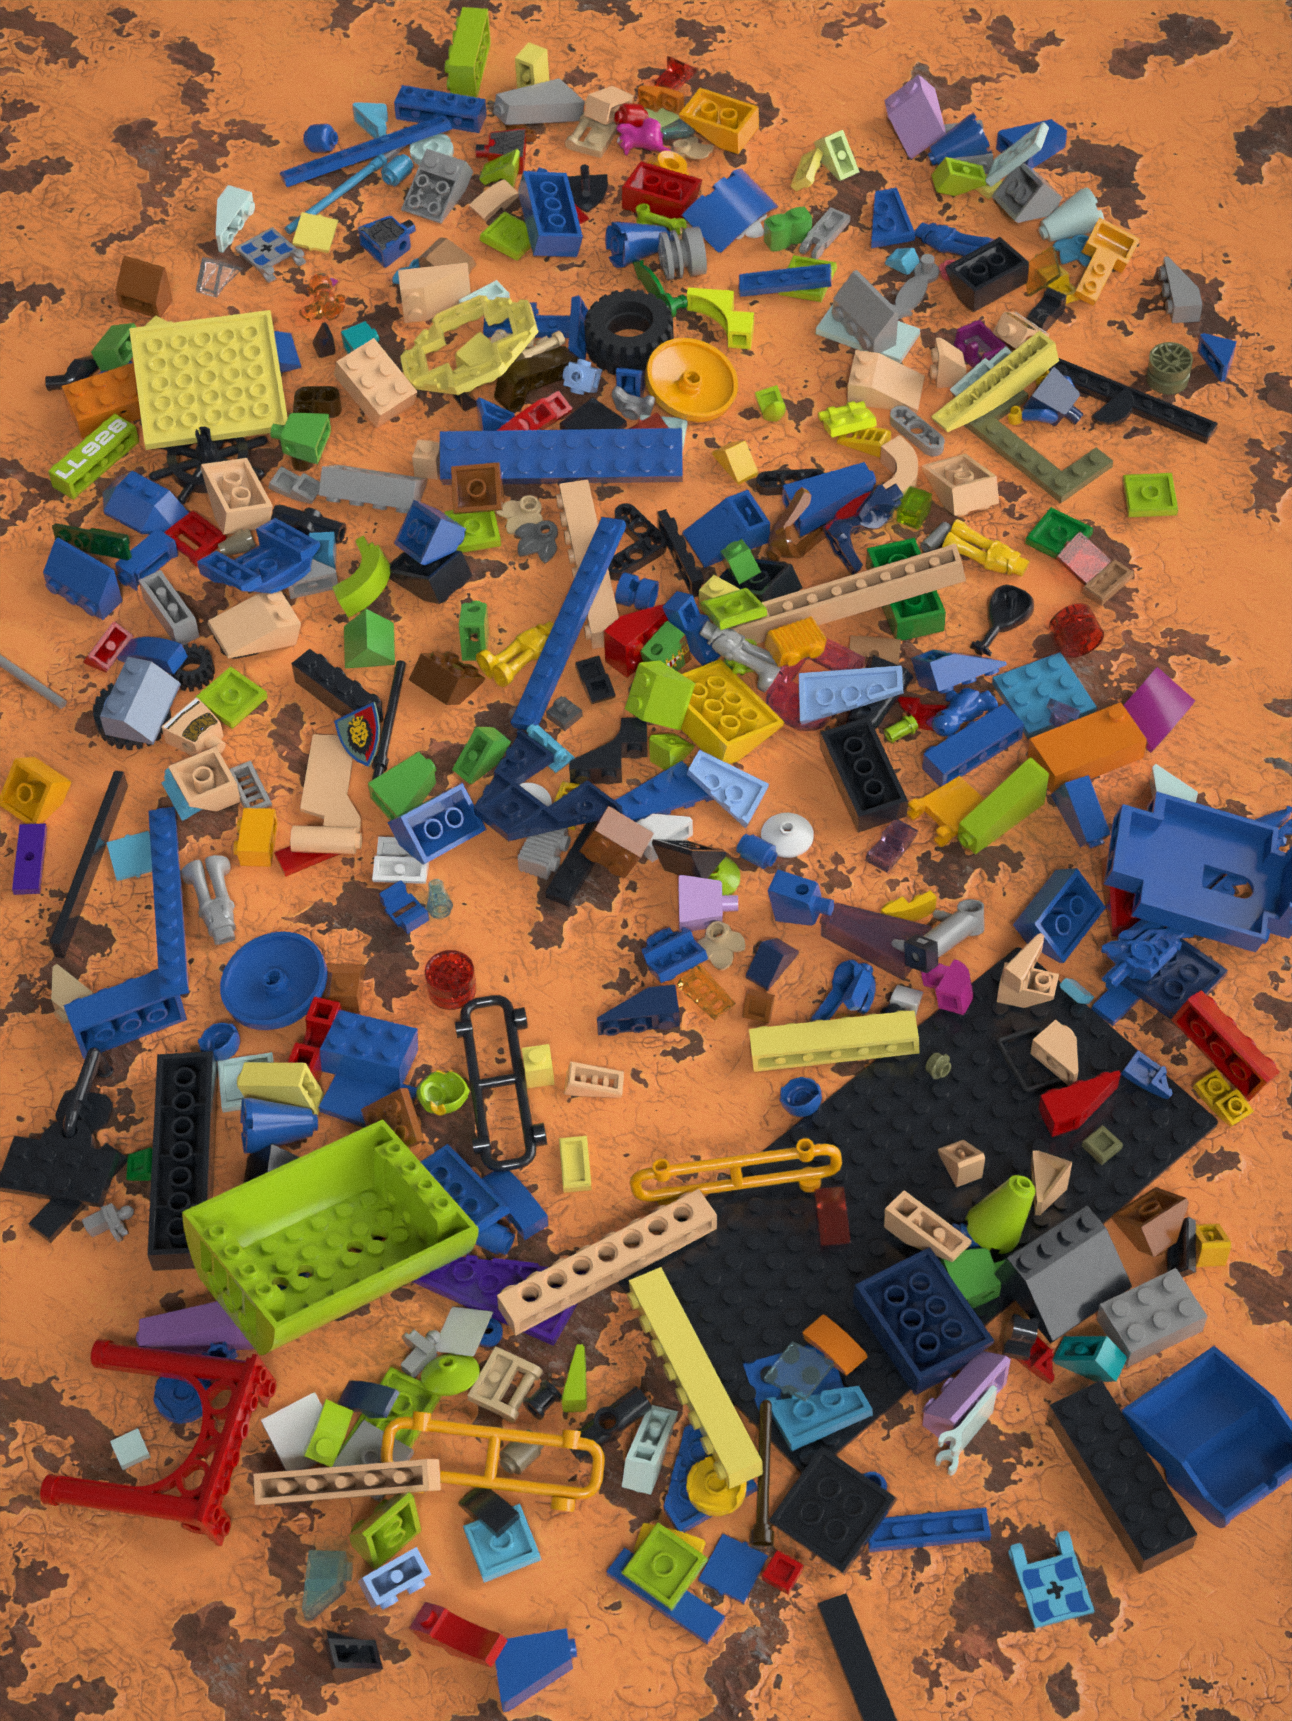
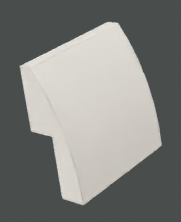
M378 837L377 855L374 858L373 882L397 883L402 880L403 883L426 884L429 862L422 865L399 846L395 837Z
M315 1392L261 1420L286 1471L304 1470L318 1464L301 1456L322 1409V1405Z

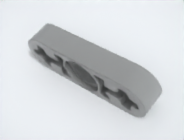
M896 406L891 410L890 425L928 456L934 457L943 453L945 440L939 432L906 406ZM914 428L922 429L923 432L920 434H915L911 432V430Z

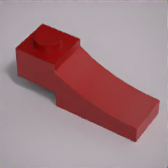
M428 1602L423 1604L409 1627L422 1642L441 1647L449 1655L491 1668L508 1641L501 1633L483 1628L455 1615L445 1607Z

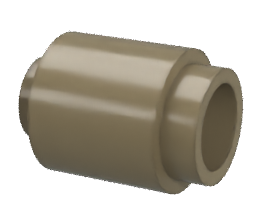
M510 1442L499 1452L501 1458L499 1462L508 1473L512 1474L514 1472L520 1475L541 1455L540 1450L543 1449L544 1445Z

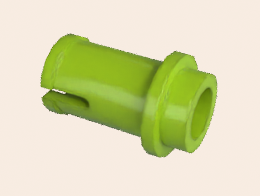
M905 715L901 721L885 728L884 734L892 744L908 734H915L918 724L912 715L909 717Z

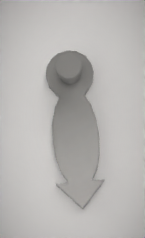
M924 254L921 256V263L917 264L914 269L915 277L908 280L897 294L895 305L892 306L898 311V319L912 316L913 312L911 311L923 300L928 283L938 279L940 271L939 267L934 263L933 255Z

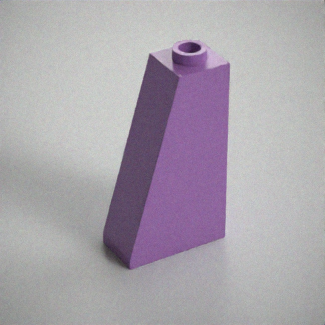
M218 1302L139 1319V1331L136 1333L139 1347L201 1354L209 1350L211 1343L222 1345L223 1342L227 1343L228 1351L231 1349L236 1351L254 1349Z

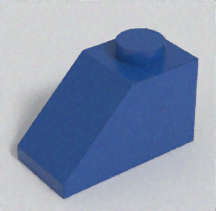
M617 368V386L621 387L627 394L643 398L646 387L645 370Z

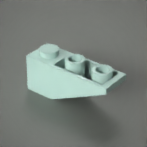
M228 185L217 199L216 240L219 252L223 253L227 246L231 245L235 235L243 228L248 217L254 213L255 203L253 202L252 192Z

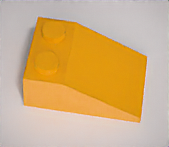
M703 88L698 89L679 114L680 119L718 148L736 154L741 152L759 128L758 106Z

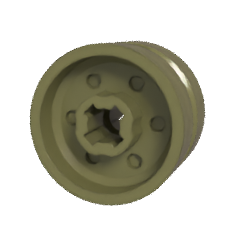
M1164 342L1156 345L1149 354L1146 372L1147 384L1154 391L1162 394H1176L1183 391L1189 383L1193 356L1189 349L1174 342Z

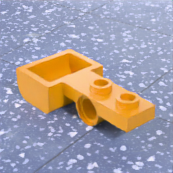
M1099 218L1081 251L1083 254L1091 257V260L1073 296L1094 306L1112 269L1120 273L1124 271L1140 238Z

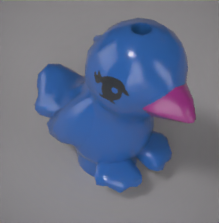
M964 688L957 694L952 690L946 693V701L950 702L947 705L948 708L938 712L935 716L928 719L926 723L929 727L933 728L937 735L946 737L956 733L963 722L972 721L981 716L985 711L997 708L998 702L990 691L979 694L977 690Z

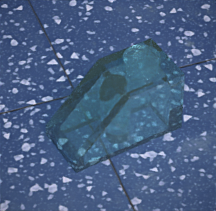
M309 1550L302 1612L306 1621L315 1619L346 1592L347 1581H352L353 1563L348 1561L346 1551Z

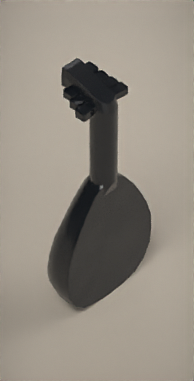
M1001 585L996 588L988 603V623L990 629L981 641H973L970 648L974 649L978 655L986 654L991 657L992 652L989 650V647L998 633L1014 629L1028 621L1034 612V599L1025 590L1013 585Z

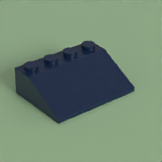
M930 1247L855 1285L852 1302L915 1396L942 1382L994 1343V1339Z

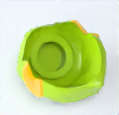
M436 1070L425 1077L416 1091L417 1099L427 1112L439 1116L456 1111L463 1105L470 1093L468 1085L463 1078L452 1070L447 1073Z

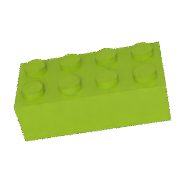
M462 7L460 16L456 18L457 30H453V45L449 46V60L446 59L445 73H449L447 90H450L453 94L478 98L491 45L488 9Z

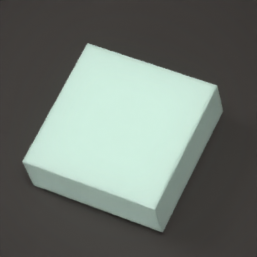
M138 1428L110 1441L122 1470L150 1458Z

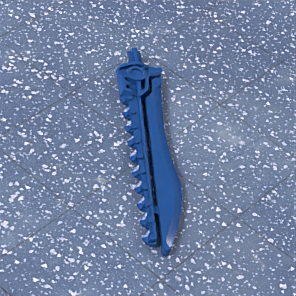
M1287 806L1286 809L1257 818L1255 821L1280 827L1290 818L1292 807ZM1292 819L1288 820L1278 830V839L1281 840L1280 847L1286 845L1287 838H1285V835L1292 834ZM1204 868L1201 887L1209 889L1225 873ZM1227 874L1211 890L1234 896L1235 889L1233 886L1246 885L1247 881ZM1141 919L1128 930L1121 932L1118 935L1117 941H1110L1102 945L1101 952L1107 954L1108 958L1115 963V966L1102 978V981L1106 983L1105 987L1115 989L1127 976L1131 979L1136 978L1145 982L1148 981L1181 949L1182 942H1180V939L1194 937V934L1170 927L1164 930L1166 927L1164 925Z

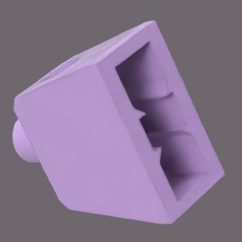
M679 875V932H682L683 927L691 931L707 929L708 925L712 922H722L723 912L738 911V895H722L721 881Z

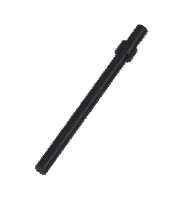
M402 660L396 662L378 752L372 763V769L374 770L372 780L382 775L388 767L389 759L387 754L406 668V662Z

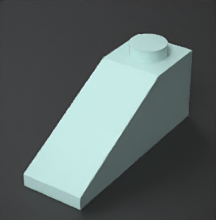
M652 1405V1409L644 1415L625 1460L622 1487L651 1495L667 1451L677 1418V1411Z

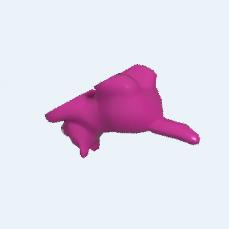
M644 119L641 127H635L630 124H620L616 127L617 131L622 134L618 137L617 143L624 150L626 156L632 148H642L660 153L671 151L663 146L662 139L664 136L660 131L661 124L656 119Z

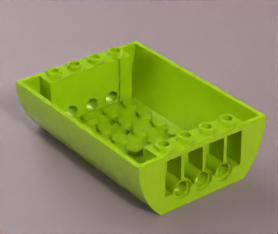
M383 1119L182 1212L188 1248L199 1279L259 1355H265L470 1253L476 1244L479 1231L475 1223ZM382 1236L385 1237L386 1240L381 1242L379 1240H373V1238ZM353 1248H358L362 1250V1252L356 1254L354 1252H349V1250ZM303 1272L311 1273L312 1276L306 1278L303 1276H299V1274ZM277 1285H285L287 1288L280 1290Z

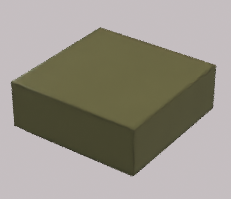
M1103 1125L1082 1142V1147L1101 1165L1120 1151L1123 1143Z

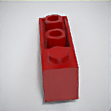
M1120 1071L1103 1072L1093 1079L1087 1081L1078 1080L1068 1087L1059 1090L1050 1089L1041 1095L1039 1111L1051 1136L1054 1137L1078 1129L1118 1088Z

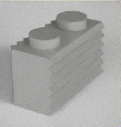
M568 828L528 837L517 857L519 870L547 880L552 871H557L560 865L559 856L561 852H566L569 848L571 837L568 836Z

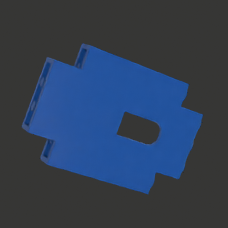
M1156 791L1148 803L1147 811L1122 804L1113 819L1104 884L1135 893L1131 916L1255 953L1262 944L1267 943L1270 933L1288 939L1292 936V846L1287 852L1279 850L1281 840L1278 839L1279 827ZM1204 868L1244 879L1252 888L1251 897L1239 898L1201 887Z

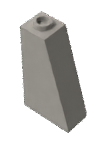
M558 78L496 94L493 114L505 125L580 121L585 101Z

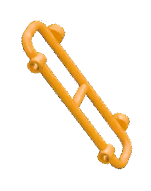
M804 1138L799 1140L794 1148L672 1165L666 1159L660 1158L654 1161L652 1167L635 1172L630 1177L629 1184L631 1192L636 1199L646 1202L657 1201L658 1207L662 1205L667 1206L675 1202L682 1194L692 1193L698 1189L704 1195L798 1181L799 1187L803 1191L814 1192L821 1186V1178L832 1176L841 1169L842 1157L841 1152L836 1146L830 1144L814 1145L810 1139ZM814 1156H830V1164L826 1166L805 1167L800 1170L742 1177V1166L792 1159L809 1162L813 1160ZM729 1168L731 1179L677 1187L666 1186L656 1190H644L641 1185L642 1181L648 1179L666 1182L671 1176Z
M413 1411V1417H398L390 1421L385 1427L382 1437L381 1463L394 1462L392 1459L395 1434L400 1429L489 1439L484 1476L440 1470V1483L552 1496L550 1509L574 1512L576 1499L582 1500L594 1496L600 1489L603 1481L604 1453L595 1441L581 1438V1431L563 1429L562 1435L431 1420V1413ZM502 1440L588 1451L593 1459L590 1482L585 1487H573L496 1477L500 1442Z

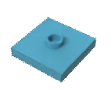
M520 1504L512 1506L519 1512L520 1519L499 1538H496L479 1520L463 1526L484 1583L541 1560L540 1553Z

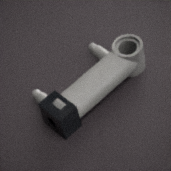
M975 899L963 900L957 905V911L954 914L935 910L933 917L942 922L923 936L915 934L906 941L894 939L892 946L904 952L905 966L927 974L938 966V958L968 936L982 934L985 930L984 904L981 901Z

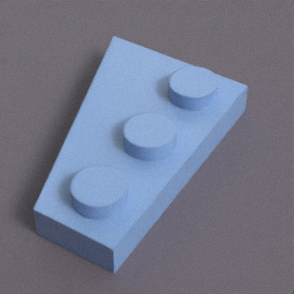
M701 750L698 751L687 772V775L744 828H747L769 787L768 783Z

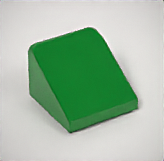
M149 1147L128 1154L126 1180L151 1181L153 1148Z

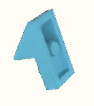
M361 102L352 104L354 121L374 139L386 135L387 125L385 122L388 121L386 104Z

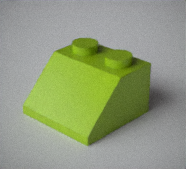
M660 660L641 662L638 664L625 709L642 721L680 730L696 683Z

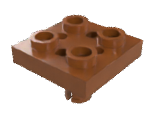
M400 1088L361 1109L366 1127L383 1119L409 1149L424 1141L421 1132V1120L415 1113L408 1088Z

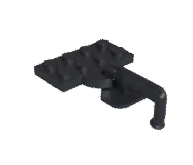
M91 1047L88 1050L74 1090L64 1094L60 1100L55 1114L57 1122H54L44 1131L40 1140L14 1136L0 1173L1 1192L50 1200L55 1199L98 1208L103 1207L120 1156L114 1151L95 1149L94 1133L107 1125L113 1109V1103L107 1095L90 1092L96 1072L100 1078H107L113 1074V1068L99 1049Z

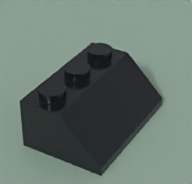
M998 237L947 265L946 272L959 300L971 311L975 312L1028 283L1029 261L1001 237Z

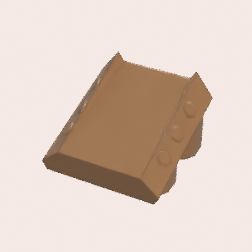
M440 237L418 258L420 268L468 263L469 274L477 265L473 257L448 238Z

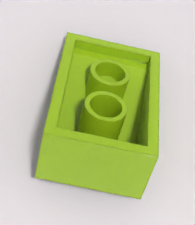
M410 1492L395 1494L389 1500L385 1499L380 1502L369 1518L366 1520L362 1519L353 1526L349 1534L351 1545L374 1570L383 1566L422 1531L414 1496Z

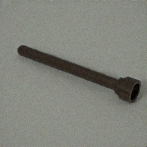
M763 1400L760 1403L758 1454L762 1460L763 1474L758 1476L756 1524H753V1529L750 1530L749 1539L750 1545L758 1547L774 1545V1531L771 1530V1525L768 1524L772 1403L769 1400Z

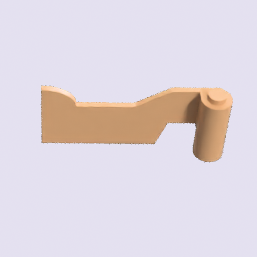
M313 734L300 811L322 818L324 823L323 826L293 825L290 838L292 852L356 854L357 849L362 847V833H360L361 818L348 797L354 759L346 752L338 735Z

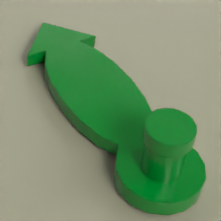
M644 260L633 262L638 280H641L648 293L657 296V299L660 298L666 303V306L672 312L673 318L676 316L677 309L688 307V301L684 294L673 298L669 293H665L656 275L649 267L644 265Z

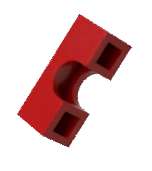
M314 997L305 1018L306 1033L303 1043L295 1042L287 1063H306L315 1080L319 1083L323 1073L321 1070L320 1048L338 1011L342 1009L339 1002Z

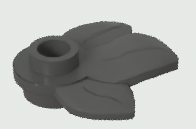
M545 520L538 524L526 523L515 531V535L521 539L517 549L520 557L538 553L541 561L547 563L557 551L555 539L558 536V528L552 521ZM545 529L550 530L548 533H542Z

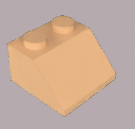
M217 747L168 766L189 807L217 812L241 802L237 783Z

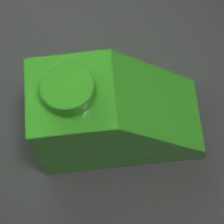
M742 539L731 542L725 549L720 551L723 564L739 584L761 572L750 548Z
M476 727L452 770L467 783L473 784L501 761L511 741L494 727Z

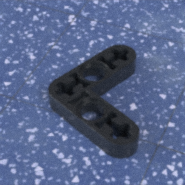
M820 469L764 471L756 477V490L759 494L766 496L782 495L783 485H786V480L794 479L800 481L824 474V472Z
M622 503L615 508V519L624 520L626 524L624 532L635 543L613 556L608 571L610 579L614 581H619L624 572L633 574L662 556L667 550L665 535L638 509L628 503ZM637 527H645L647 529L643 533L634 531ZM634 553H639L643 556L637 560L630 558Z

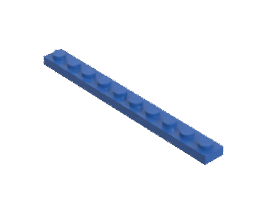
M601 517L510 723L513 728L527 730L531 724H540L625 531L626 524L624 520Z
M175 807L148 811L161 998L189 993Z

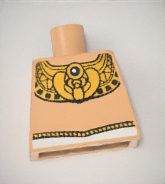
M1004 312L993 330V334L1015 349L1026 342L1028 336H1033L1039 330L1047 337L1050 335L1017 312Z
M197 697L161 726L165 742L191 756L217 747L220 754L225 749L226 743L221 740L224 735L220 721Z

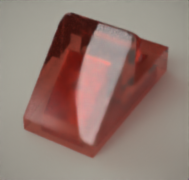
M667 56V69L654 81L655 86L678 91L697 73V68Z

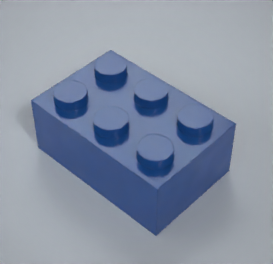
M339 1010L320 1048L322 1072L398 1090L402 1087L418 1052V1028Z

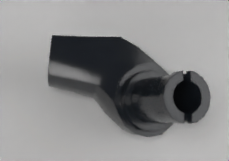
M92 355L74 359L65 374L45 377L46 388L48 391L62 389L64 385L88 378L99 367Z

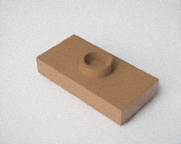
M1114 559L1083 587L1082 593L1102 606L1133 578L1134 572Z

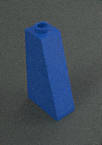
M862 462L783 485L782 502L787 509L796 491L801 487L807 489L811 494L810 504L793 523L799 536H804L832 520L835 514L851 500L873 491L876 478L872 470L869 471L866 463Z

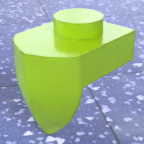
M778 386L755 392V398L763 418L772 422L779 421L784 416L786 407Z

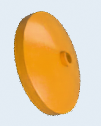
M692 338L671 339L662 343L653 351L646 365L645 381L650 395L656 399L655 402L661 408L677 418L692 422H706L717 419L730 409L737 396L738 378L733 365L721 351L706 342Z

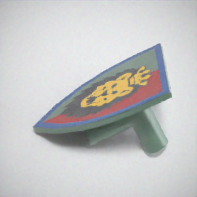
M375 702L334 721L338 737L346 752L354 760L367 767H370L375 757L381 732Z

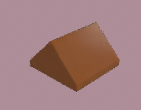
M499 462L451 466L454 514L503 510L504 489Z

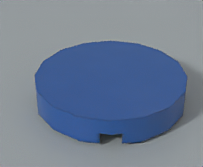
M160 1377L157 1380L154 1391V1403L162 1417L169 1422L178 1424L191 1423L202 1417L201 1400L193 1386L173 1378ZM198 1379L206 1390L212 1385L210 1380Z

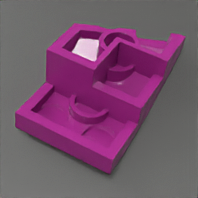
M1156 667L1123 706L1146 737L1148 742L1146 748L1151 753L1190 709L1195 700Z

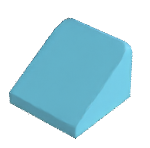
M897 248L885 261L887 266L907 275L920 263L914 248Z

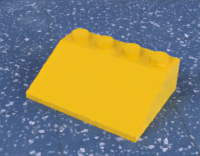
M721 659L682 674L696 684L681 730L703 752L728 764H732L742 759L784 726L785 722L734 674Z

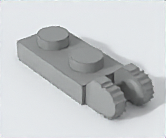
M830 207L808 232L807 237L800 245L799 252L806 254L814 243L816 247L813 248L811 256L813 259H819L824 250L830 246L850 223V216Z

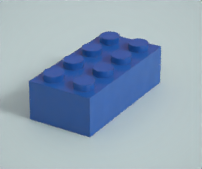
M523 171L518 194L533 256L577 257L583 235L567 173Z
M154 969L143 976L128 979L111 988L101 989L87 997L74 999L71 1003L63 1005L83 1059L86 1058L87 1052L91 1047L99 1049L102 1053L187 1020L180 995L161 998L158 969Z

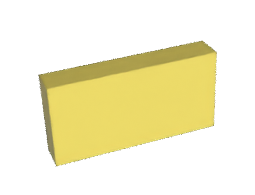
M587 1136L559 1138L563 1193L592 1190Z

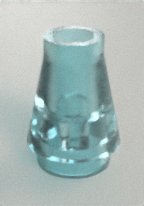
M680 118L661 127L665 140L689 138L690 135L695 134V130Z
M440 879L431 880L428 883L429 890L426 909L433 918L442 919L450 915L453 903L444 887L443 881Z

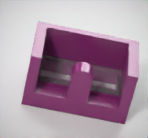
M980 320L958 328L954 347L963 352L964 360L972 368L978 365L984 358L990 361L1006 346Z

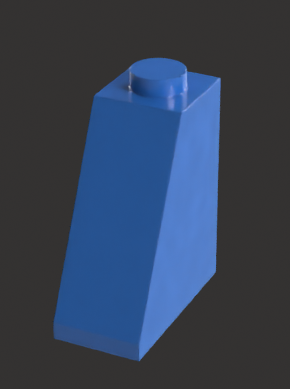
M1052 119L1003 129L997 133L996 149L1001 153L1044 122L1049 129L1042 149L1024 162L1033 169L1065 148L1067 130Z
M1089 775L1066 782L1051 794L1053 801L1079 847L1089 845V848L1092 849L1105 844L1104 839L1110 836L1111 833Z
M567 1628L507 1638V1643L495 1661L503 1712L511 1711L573 1669L571 1658L577 1657L575 1638L568 1639Z

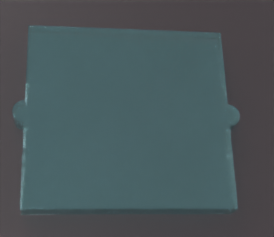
M792 1341L764 1376V1381L780 1388L782 1393H789L806 1402L834 1366V1362L817 1354L815 1349L809 1350Z

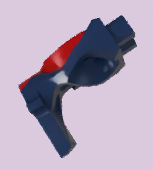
M896 483L887 489L882 484L878 485L875 490L851 500L835 514L834 520L822 528L834 555L841 560L851 575L857 574L863 566L854 551L851 535L853 533L856 535L866 529H880L892 519L894 509L901 506L900 499L904 496Z

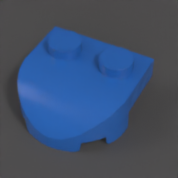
M685 927L682 928V932H672L671 928L660 930L648 937L646 948H642L648 970L660 983L670 981L682 972L695 968L708 959L706 950L694 940L691 930Z

